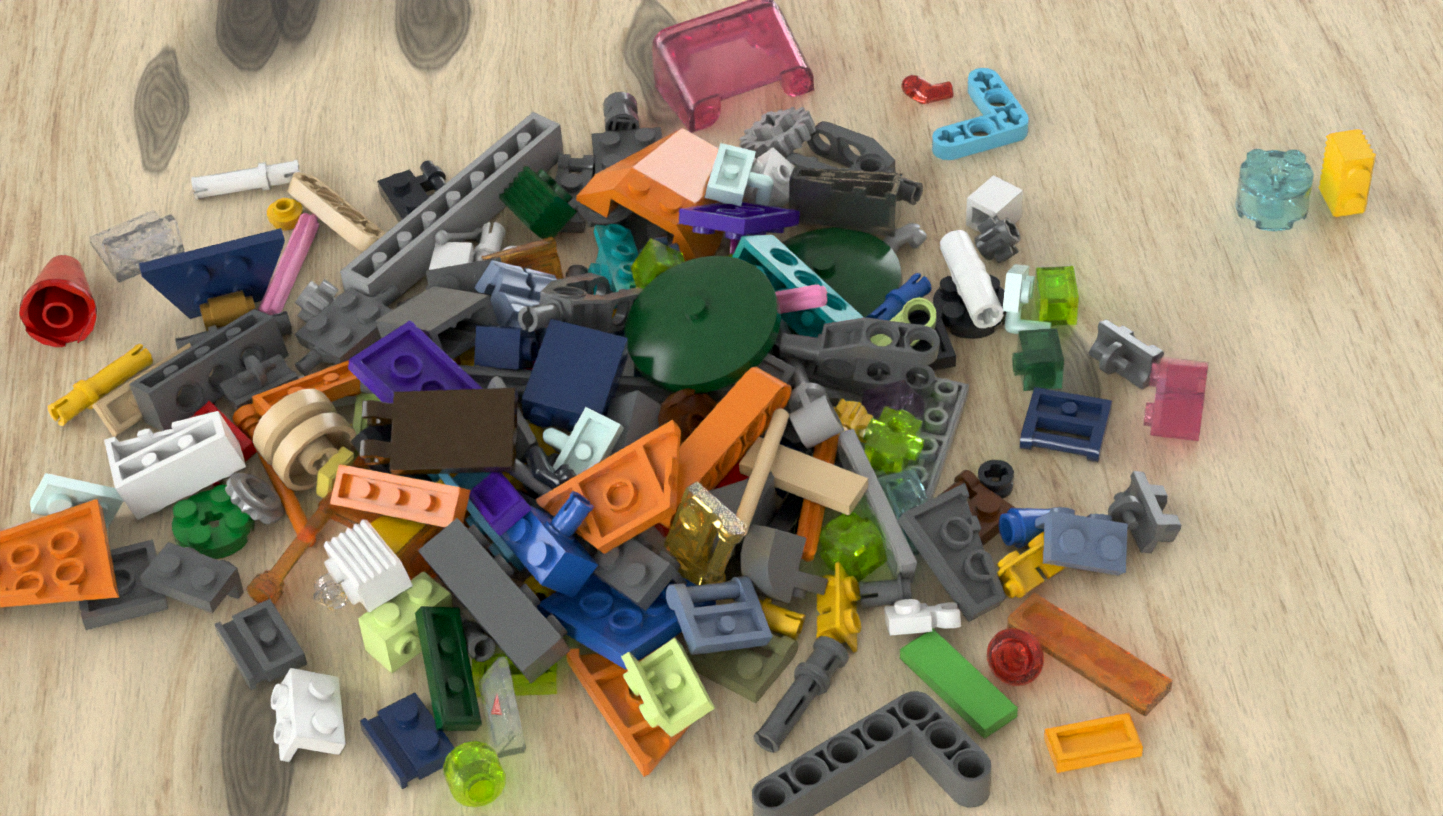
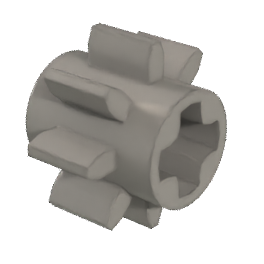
M325 279L320 286L311 280L295 301L302 308L297 316L307 323L335 300L334 296L339 289Z

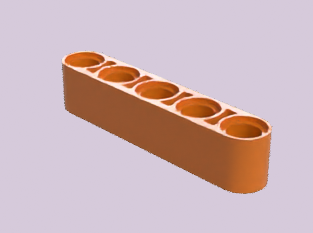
M758 367L750 368L680 446L676 513L659 522L660 524L671 530H676L685 523L695 511L694 496L714 489L749 450L757 438L768 428L774 411L786 407L791 396V386Z

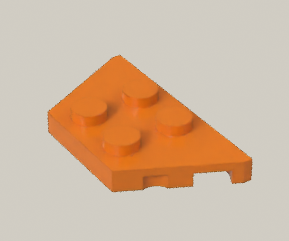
M673 420L667 422L537 498V504L555 517L570 497L572 491L581 494L590 501V504H593L594 509L589 512L575 533L602 553L609 552L676 513L681 437L679 425Z
M579 648L570 649L566 654L567 663L643 777L649 775L690 725L673 737H670L659 725L652 728L639 709V706L644 703L641 696L635 695L624 679L623 674L628 669L625 670L600 654L580 655Z

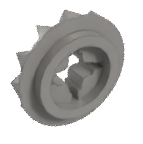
M234 473L228 479L225 491L231 497L232 504L237 505L241 509V513H247L253 520L259 519L264 524L278 522L283 516L284 507L281 499L268 483L254 475Z

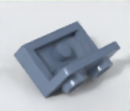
M1065 507L1051 508L1049 513L1035 519V528L1044 529L1043 563L1117 576L1126 573L1128 524L1113 522L1112 517L1106 514H1090L1087 517L1075 515V510Z

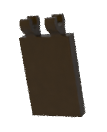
M515 388L394 392L393 403L377 400L363 401L362 418L367 419V424L370 426L392 424L391 442L371 439L361 440L360 457L365 458V464L367 465L390 463V471L393 475L515 472L518 392Z

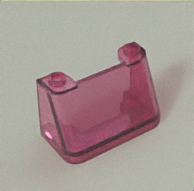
M747 0L666 27L655 36L652 43L655 88L690 133L705 129L717 121L721 113L722 100L780 81L781 89L788 96L792 97L814 91L813 72L781 8L774 0Z

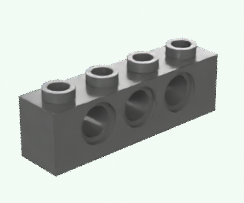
M253 309L131 382L129 386L145 423L160 431L172 429V422L184 420L194 415L208 401L215 405L216 401L223 397L218 384L247 370L244 362L246 357L254 355L261 363L278 354L285 359L289 354L275 317Z

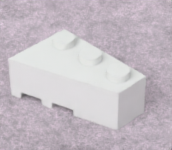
M219 411L172 422V429L152 433L150 428L138 431L137 438L121 442L116 437L104 439L115 489L137 520L156 513L164 507L188 495H193L223 478L230 477L246 467L240 443Z

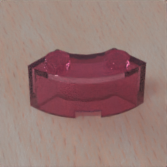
M1161 356L1160 364L1152 363L1149 386L1156 387L1155 402H1146L1143 426L1151 427L1150 435L1199 441L1209 362Z

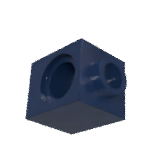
M476 326L474 366L507 369L533 368V361L536 360L539 349L538 340L535 338V331L528 332V330L525 331L521 327Z

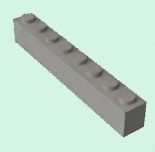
M532 112L340 271L344 292L352 288L365 296L376 297L391 283L397 287L401 295L426 275L425 270H429L437 231L444 230L447 233L473 232L476 228H481L506 207L499 199V194L504 193V188H509V183L513 182L514 177H518V172H522L524 166H529L537 173L541 168L547 172L558 163L559 154H564L560 124ZM450 240L448 242H465L466 240Z

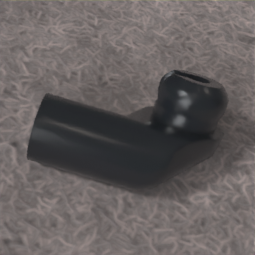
M533 446L525 452V460L533 477L551 489L577 476L568 464H562L555 470L550 465L543 448L539 446Z

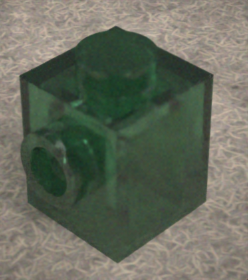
M1057 328L1018 331L1017 352L1012 353V367L1014 376L1021 377L1023 391H1032L1034 387L1043 389L1062 388L1064 357Z

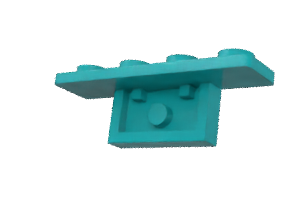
M609 224L607 226L595 225L593 233L599 251L596 262L590 264L588 273L606 277L610 283V291H613V293L618 292L620 289L627 290L636 287L644 289L649 283L631 231L618 224ZM597 284L593 289L594 295L596 294Z

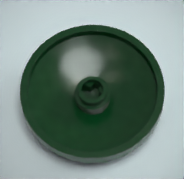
M823 228L798 234L782 242L865 318L885 301V296L891 290L899 289L903 284L901 267L895 252L884 241L864 231L849 228ZM788 325L791 334L799 335Z
M707 256L688 260L671 267L653 279L634 301L625 324V337L628 338V353L639 373L651 384L661 389L677 392L690 388L696 390L694 394L714 391L740 380L750 368L757 367L767 356L780 330V303L766 275L760 269L744 260L728 256Z

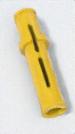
M137 344L86 381H78L73 385L74 389L48 405L51 417L55 422L59 420L58 424L63 426L85 409H93L92 405L103 398V396L129 380L139 371L150 366L153 363L151 353L146 347L143 349L142 344Z

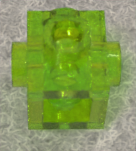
M885 406L879 419L872 418L863 437V440L867 441L865 454L871 467L900 479L909 460L916 462L923 449L925 439L920 437L922 421L916 419L907 411L894 410Z
M853 511L850 515L842 513L821 529L819 539L822 550H820V556L824 563L831 570L835 571V563L839 562L849 576H854L858 583L888 561L881 533L875 524L866 517L862 519Z

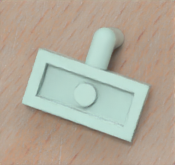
M720 143L705 198L724 204L741 206L746 187L750 186L758 188L755 204L769 206L774 182L770 176L751 172L756 151Z
M1014 264L1006 273L1003 311H1006L1005 329L1013 334L1049 338L1051 322L1021 319L1022 307L1025 303H1029V299L1033 298L1035 276H1029L1030 266Z
M585 407L570 436L554 428H547L543 432V440L556 452L560 453L553 468L557 470L562 464H568L570 469H573L576 475L610 456L624 427Z
M45 473L30 500L31 513L47 516L98 499L103 509L105 524L108 529L124 500L113 487Z

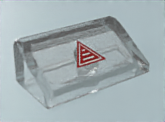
M501 657L494 662L479 682L494 758L525 753L526 749L508 660L505 657Z

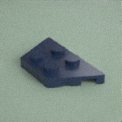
M280 228L138 264L142 278L189 319L202 316L199 305L208 303L209 298L243 290L244 296H252L254 303L262 301L283 249L285 239Z

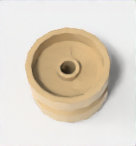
M314 388L302 389L285 396L262 416L254 430L253 444L263 459L272 465L275 473L289 489L300 491L317 486L318 471L333 455L338 453L342 446L354 452L356 448L350 441L356 436V432L348 421L337 413L335 406L323 392Z

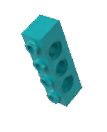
M774 235L742 236L732 257L744 260L760 269L771 282L775 292L816 284L826 288L828 301L825 306L781 314V318L799 335L818 338V334H822L823 326L826 323L863 318L860 313Z

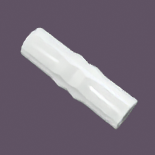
M963 230L947 233L940 241V249L951 272L952 281L955 283L957 292L963 299L974 325L979 328H987L998 324L1004 316V311L993 289L991 278L986 272L985 264L979 258L968 233Z

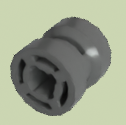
M615 92L605 98L603 103L605 132L640 129L637 101L634 96L626 92Z

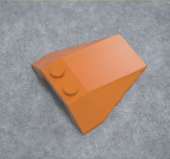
M681 128L595 174L577 195L576 201L606 218L621 204L674 235L672 243H677L679 246L682 262L700 257L714 256L720 248L724 231L715 230V234L692 232L693 226L678 223L681 208L721 203L705 198L707 185L719 148Z

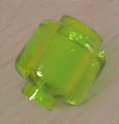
M479 741L465 742L455 747L444 761V778L453 798L461 805L471 808L482 807L495 801L502 794L506 785V773L495 750L488 744Z

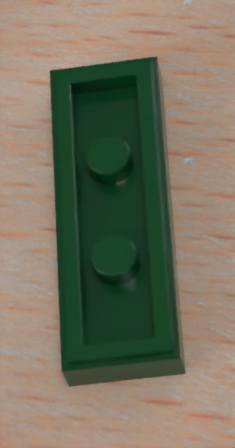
M421 606L415 612L436 730L476 731L482 725L460 608Z

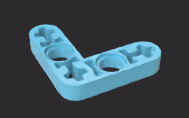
M989 68L975 69L968 75L967 92L983 116L936 129L932 136V152L937 158L942 160H954L1021 141L1028 134L1029 117L998 73ZM991 103H1003V104H1005V106L997 107V106H992V105H990V104H991ZM975 132H985V133H988L989 135H987V136H975V135H973V133H975Z

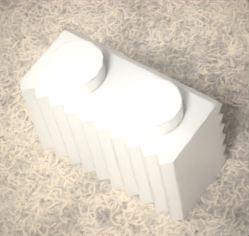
M362 519L360 524H354L353 529L347 528L346 533L340 532L338 537H333L331 542L326 541L324 544V548L330 558L324 562L328 572L336 583L344 580L341 586L351 603L355 605L361 602L369 613L413 586L400 559L367 520Z

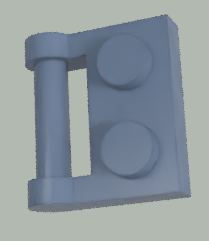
M747 576L733 577L730 582L690 587H686L684 583L670 584L667 587V604L670 609L675 610L691 655L765 646L773 637L753 584ZM733 599L735 602H738L697 608L693 605V603Z

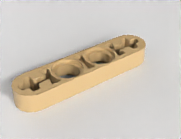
M301 172L293 174L287 189L288 193L358 250L364 252L386 234L318 178Z

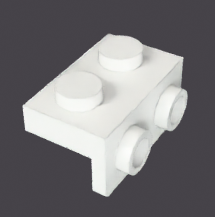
M290 668L282 683L276 684L271 696V707L276 710L277 719L274 729V742L279 744L280 761L290 762L298 748L339 755L346 745L339 677Z

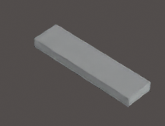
M854 429L840 432L836 456L841 467L868 478V489L858 503L894 579H897V575H901V579L910 578L911 584L914 580L917 564L912 550Z

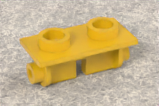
M1044 532L1028 543L1029 550L1021 555L1015 550L996 564L1000 569L997 572L999 580L1002 579L1005 583L1003 584V590L1009 598H1022L1045 581L1036 570L1038 567L1047 579L1068 568L1043 563Z
M836 562L835 576L829 574L822 576L828 579L824 595L817 594V611L821 615L817 616L816 639L820 636H827L838 641L840 644L846 642L853 652H857V633L861 632V622L857 613V600L861 598L860 588L856 578L849 576L842 565Z

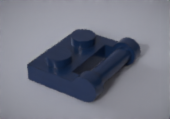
M1034 387L1021 432L1020 449L1032 450L1033 447L1083 455L1087 456L1088 461L1099 462L1111 414L1112 400ZM1037 428L1089 436L1090 440L1039 432Z

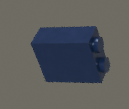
M550 319L522 397L524 419L539 427L553 426L572 433L585 407L606 417L610 400L615 397L628 359V338Z

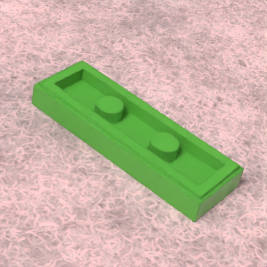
M933 628L932 632L924 633L900 649V659L984 739L1017 717L1018 707Z

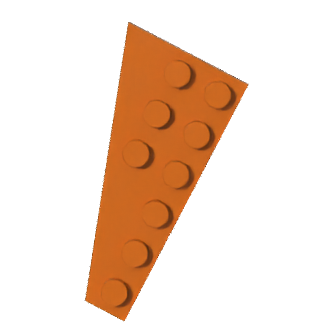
M98 499L0 531V607L119 598L104 513Z

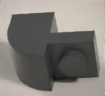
M750 524L741 551V571L743 576L750 578L757 595L789 604L792 596L805 599L807 591L824 595L828 579L798 571L806 537L774 528Z

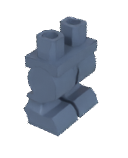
M492 260L475 286V289L478 293L491 295L490 301L499 326L521 327L518 322V314L521 308L538 305L540 303L541 290L551 281L557 279L552 274L527 268L523 271L522 267ZM547 328L535 330V338L538 340L539 348Z

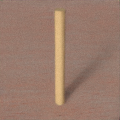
M776 409L772 415L731 526V531L736 536H745L750 527L789 419V413L784 409Z

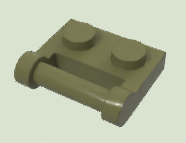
M772 634L773 637L768 644L761 646L773 652L770 658L749 648L691 655L688 652L687 655L697 673L757 703L793 660L799 644L788 636L780 638Z

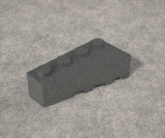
M456 518L418 551L441 582L449 588L462 606L468 609L473 618L494 639V642L530 683H533L570 651L563 640V637L568 632L552 613L545 618L536 607L541 604V601L526 584L518 588L510 579L515 572L500 554L494 558L490 556L484 549L490 543L473 524L467 529Z

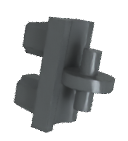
M1107 319L1100 321L1097 327L1098 335L1090 348L1089 355L1100 362L1099 368L1109 375L1116 372L1140 389L1148 387L1153 372L1160 367L1164 356L1163 350L1155 345L1147 346L1135 338L1134 332L1124 325L1118 327Z
M280 354L261 363L257 357L250 355L244 359L247 370L218 385L221 394L237 410L244 405L253 404L252 396L297 380L299 377L295 371L288 367Z
M1133 471L1130 475V486L1126 491L1115 494V501L1109 506L1108 515L1112 517L1113 522L1128 524L1127 529L1131 530L1141 553L1152 554L1159 541L1173 542L1182 525L1177 515L1162 513L1167 504L1168 497L1164 486L1151 485L1144 472Z

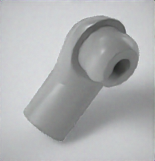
M909 223L888 233L883 241L896 254L906 242L912 248H918L926 240L927 234L919 228L920 225Z

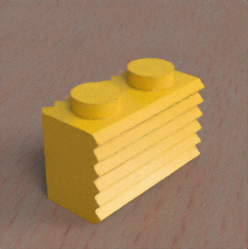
M1360 129L1330 133L1326 136L1328 140L1325 142L1327 146L1324 148L1326 152L1323 153L1325 157L1322 159L1324 163L1322 164L1323 169H1321L1322 174L1320 175L1321 180L1319 181L1320 185L1318 188L1332 215L1335 217L1360 214L1366 211L1376 154L1373 153L1374 149L1370 148L1371 144H1368V140L1365 139L1366 135Z

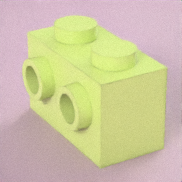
M424 571L411 580L412 587L380 605L370 613L366 612L358 618L365 651L391 673L422 652L415 612L421 606L453 607L451 593Z

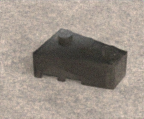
M794 167L789 180V209L800 211L799 224L811 226L818 224L895 237L901 217L903 173Z

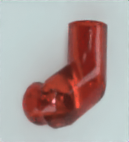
M909 75L901 83L902 91L919 104H929L953 98L954 96L950 81L933 85L920 76Z

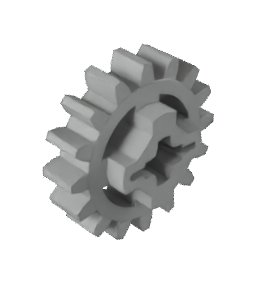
M791 107L790 109L784 111L781 109L774 113L770 111L762 115L760 121H755L753 123L754 126L744 131L745 135L739 139L741 142L740 147L756 151L754 159H757L771 148L776 149L785 158L790 153H793L795 148L803 147V141L811 139L810 134L816 132L814 127L816 125L808 110L805 111L804 107L797 110L795 107Z

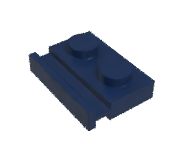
M415 692L377 711L378 716L370 720L366 718L360 720L362 732L402 789L408 787L407 782L417 777L421 780L458 760L455 747L443 731L436 730L435 719Z

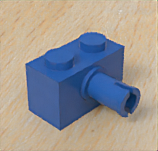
M572 491L570 497L555 517L530 506L532 509L500 537L540 585L574 598L598 564L573 536L589 512L594 509V506L590 504L587 498Z

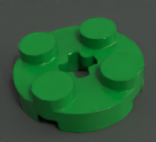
M218 485L212 490L200 492L187 500L177 502L172 510L174 517L171 525L175 542L178 546L193 548L200 554L217 560L238 552L248 542L247 535L251 532V529L254 531L255 520L247 513H241V509L237 505L232 504L231 497L225 491L227 485ZM219 521V526L212 528L208 523Z

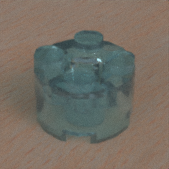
M1253 149L1248 152L1239 172L1235 202L1238 216L1243 218L1245 215L1256 222V228L1268 231L1289 230L1293 228L1294 222L1301 218L1305 220L1308 214L1314 178L1311 166L1306 162L1305 154L1295 149L1286 152Z

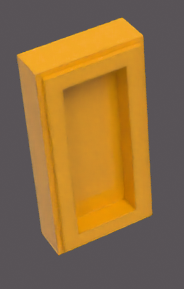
M1130 713L1044 730V740L1056 773L1141 757L1143 752V746Z

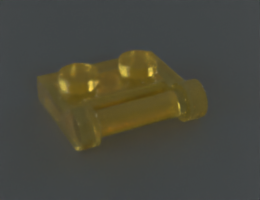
M695 482L686 487L664 547L699 578V585L723 583L726 579L724 571L735 544L742 541L746 526L741 519L699 482ZM718 532L720 538L710 560L707 557Z

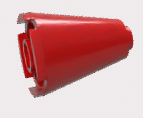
M58 255L50 259L28 288L20 303L19 316L26 327L25 331L31 338L43 345L58 348L66 347V343L77 340V343L85 340L94 329L97 318L96 304L82 265L72 256Z

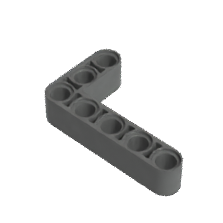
M910 691L757 782L752 789L753 816H814L911 756L956 803L967 808L983 805L990 795L991 760L929 695L919 691Z

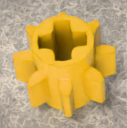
M843 398L840 399L834 409L844 431L854 429L859 441L866 443L872 433V429L868 426L873 416L867 413V410L860 402H846Z

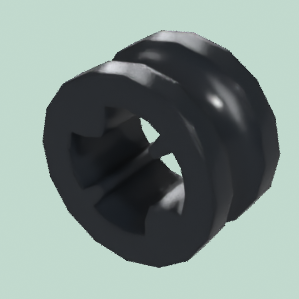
M989 460L979 467L978 480L982 485L1003 499L1013 491L1014 470L1005 461ZM992 478H999V481H992Z

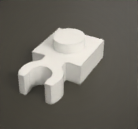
M903 599L896 601L894 606L884 607L885 624L890 636L932 632V628L961 627L960 609H957L956 602L927 606L926 603H920L915 599Z

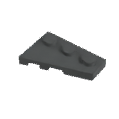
M964 483L904 512L897 522L950 597L957 603L958 608L967 621L970 622L1000 606L1006 597L992 557L983 548L978 534L981 526L977 515L972 516L967 503L969 493Z

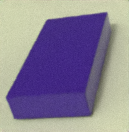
M491 472L470 491V501L499 536L504 534L532 509L501 472Z

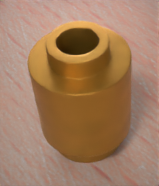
M243 290L209 298L208 303L199 305L206 331H208V327L216 325V328L224 327L255 309L252 296L245 297Z

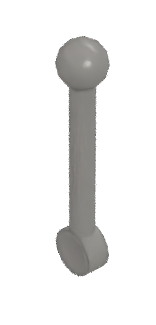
M478 227L473 232L447 233L444 230H439L435 234V241L442 245L450 240L473 239L480 243L482 228Z

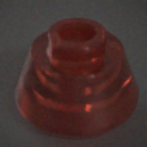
M1007 628L998 632L989 642L987 661L992 673L1000 681L1012 686H1023L1031 683L1040 675L1044 665V653L1042 645L1036 636L1023 629Z

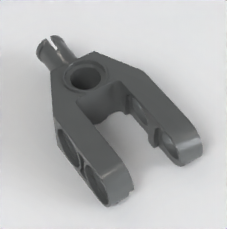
M819 122L815 126L816 132L810 134L811 139L807 143L810 149L820 157L850 168L845 169L842 167L838 169L819 162L816 157L811 156L809 158L798 153H790V155L785 157L801 172V174L797 173L793 187L837 204L878 205L884 197L890 195L915 205L916 201L918 202L922 196L923 184L897 175L895 159L874 138L830 122ZM819 134L826 136L831 145L825 143ZM849 145L856 147L860 152V156L856 155ZM820 175L826 177L832 186L826 184Z
M594 273L554 280L541 290L540 303L538 305L521 308L518 314V322L521 328L525 331L528 330V332L547 328L550 319L606 333L625 330L629 311L643 288L620 289L618 292L613 293V291H610L608 279ZM597 284L596 294L592 295L593 289ZM617 304L616 313L612 319L613 310Z
M863 317L826 323L823 326L822 334H818V338L783 332L780 357L815 361L814 365H818L817 376L857 393L923 400L928 398L934 390L936 377L932 368L928 365L937 359L940 339L934 329L925 325ZM877 334H883L890 337L892 342L887 346H877L870 339ZM915 340H925L931 344L932 348L925 352H919L914 350L910 344ZM873 369H881L887 372L889 377L883 381H875L869 378L867 374ZM919 374L923 375L928 382L923 386H913L906 379L910 375Z

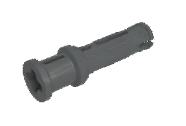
M827 636L818 637L813 644L814 651L806 662H801L797 665L794 671L795 681L777 703L761 728L754 734V739L761 748L771 753L777 752L815 696L828 691L831 685V677L838 668L844 667L849 661L847 650L838 641Z

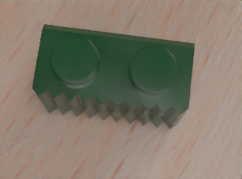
M524 166L523 171L518 172V177H514L513 182L509 183V188H504V193L499 194V199L533 233L548 245L578 212L569 204L573 197L542 168L536 173L529 166Z

